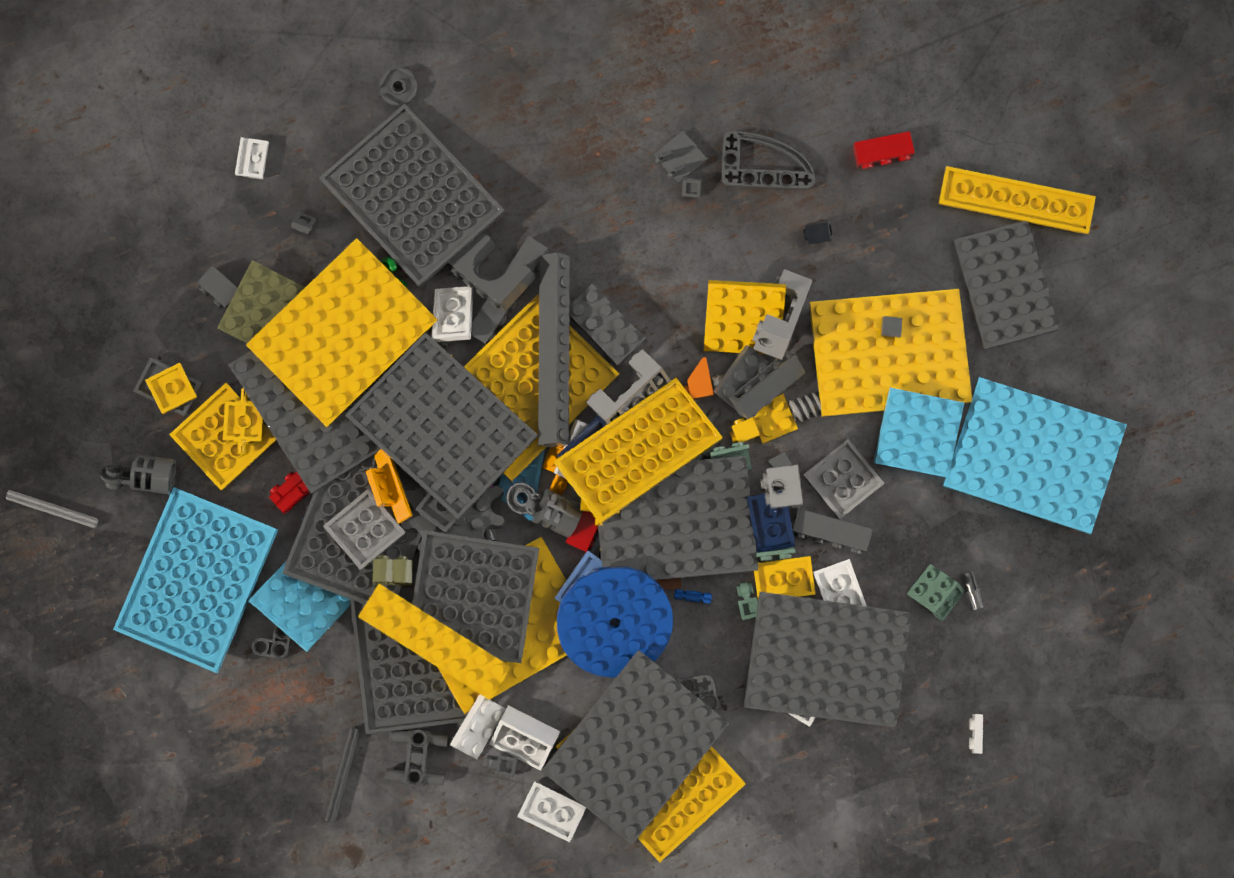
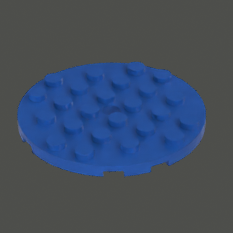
M626 566L601 567L595 569L594 572L581 576L565 592L557 612L558 637L567 656L583 670L603 677H617L638 650L655 662L668 645L673 628L672 609L663 588L648 574ZM613 618L620 620V624L616 626H611L609 622Z

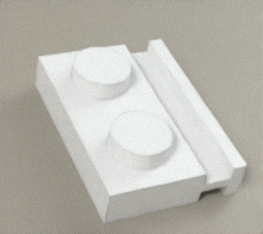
M241 137L235 175L263 180L269 142Z

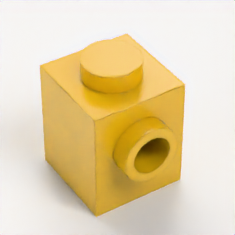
M753 417L747 420L740 418L734 421V425L731 426L732 431L729 432L732 441L737 443H745L760 436Z

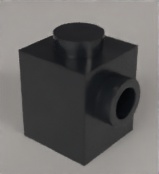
M831 220L812 222L805 226L803 234L804 239L808 240V244L828 242L834 238Z

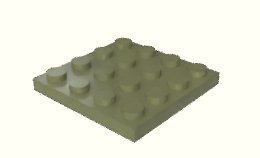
M252 260L217 329L247 344L305 287Z

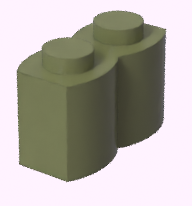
M377 556V559H373V585L412 586V560H409V557L398 556L397 559H389V556Z

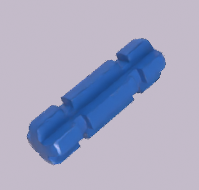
M676 589L674 599H685V601L693 602L703 601V603L709 604L712 601V594Z

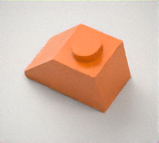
M706 357L701 359L688 378L687 385L684 386L693 400L713 397L714 395Z

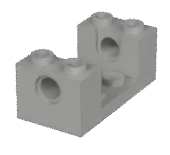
M785 269L781 276L777 275L774 284H786L784 309L788 313L785 321L766 314L764 321L760 320L752 340L756 342L753 349L775 358L783 359L811 286V279Z
M643 349L633 355L632 359L628 362L640 378L633 383L628 391L621 394L618 400L614 402L599 389L587 401V404L594 413L600 416L606 424H609L671 381L662 367Z
M798 465L766 469L763 478H760L761 490H765L766 504L770 505L771 509L788 507L789 510L798 509L803 504ZM773 487L779 488V490H784L781 493H777L773 490Z

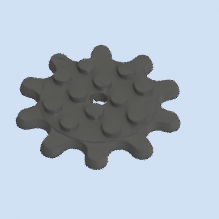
M421 485L415 490L404 489L408 504L412 510V516L399 523L401 528L406 533L418 531L422 538L424 530L444 533L415 511L428 492ZM499 485L490 487L454 523L446 534L486 540L484 533L488 528L500 529L504 527L505 518L500 514H496L492 509V504L504 496V489ZM421 539V542H420L419 545H418V552H419V553H420V551H421L422 539Z

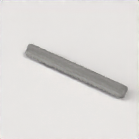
M12 490L7 492L6 499L92 528H96L98 525V518Z

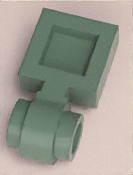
M747 581L739 583L740 585L736 586L738 596L744 598V600L738 601L742 620L754 618L757 613L758 601L757 597L750 598V594H754L752 584L747 583Z

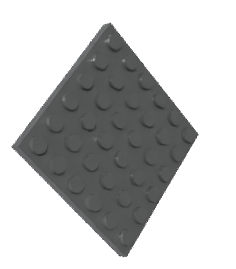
M424 530L412 604L502 661L521 663L539 548Z

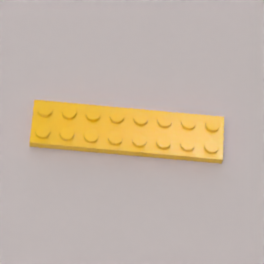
M946 166L938 204L1088 235L1096 196Z
M378 584L358 616L489 700H491L511 668L508 664L381 584Z

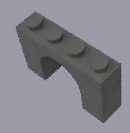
M481 233L448 262L451 267L449 270L456 277L460 275L463 278L462 281L468 287H475L477 289L476 292L482 298L487 297L490 299L489 303L496 309L500 307L503 311H506L536 277L528 267L517 260L503 276L496 280L487 281L479 278L478 269L480 264L496 247L490 237Z

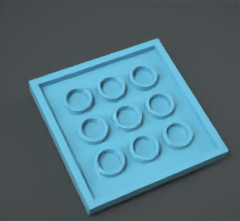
M889 387L873 463L948 477L964 402Z
M285 562L250 598L249 602L308 652L351 606V601L343 596L283 575Z

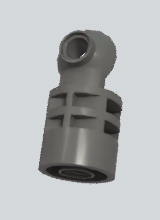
M136 453V459L132 462L131 469L111 464L102 467L99 470V476L106 482V487L109 489L117 490L125 484L130 485L132 490L170 495L175 481L176 460Z
M516 483L507 492L506 500L511 510L515 513L531 515L532 522L549 528L551 531L567 538L574 532L582 515L580 503L554 493L549 489H546L540 495L528 484ZM517 495L523 497V504L518 502Z

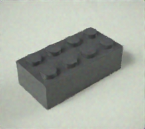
M593 284L569 305V318L617 367L646 341V338Z

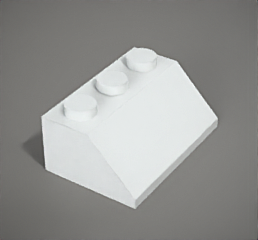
M508 705L489 745L541 771L560 731Z

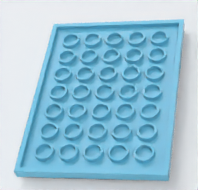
M979 377L952 458L949 476L946 477L943 486L1091 534L1127 424Z
M173 487L113 630L210 671L219 673L278 529Z

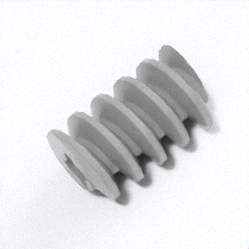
M819 391L818 397L813 392L811 393V399L804 395L803 401L799 397L796 398V404L793 400L789 401V407L795 422L796 418L803 422V415L809 420L810 413L817 417L818 410L821 412Z

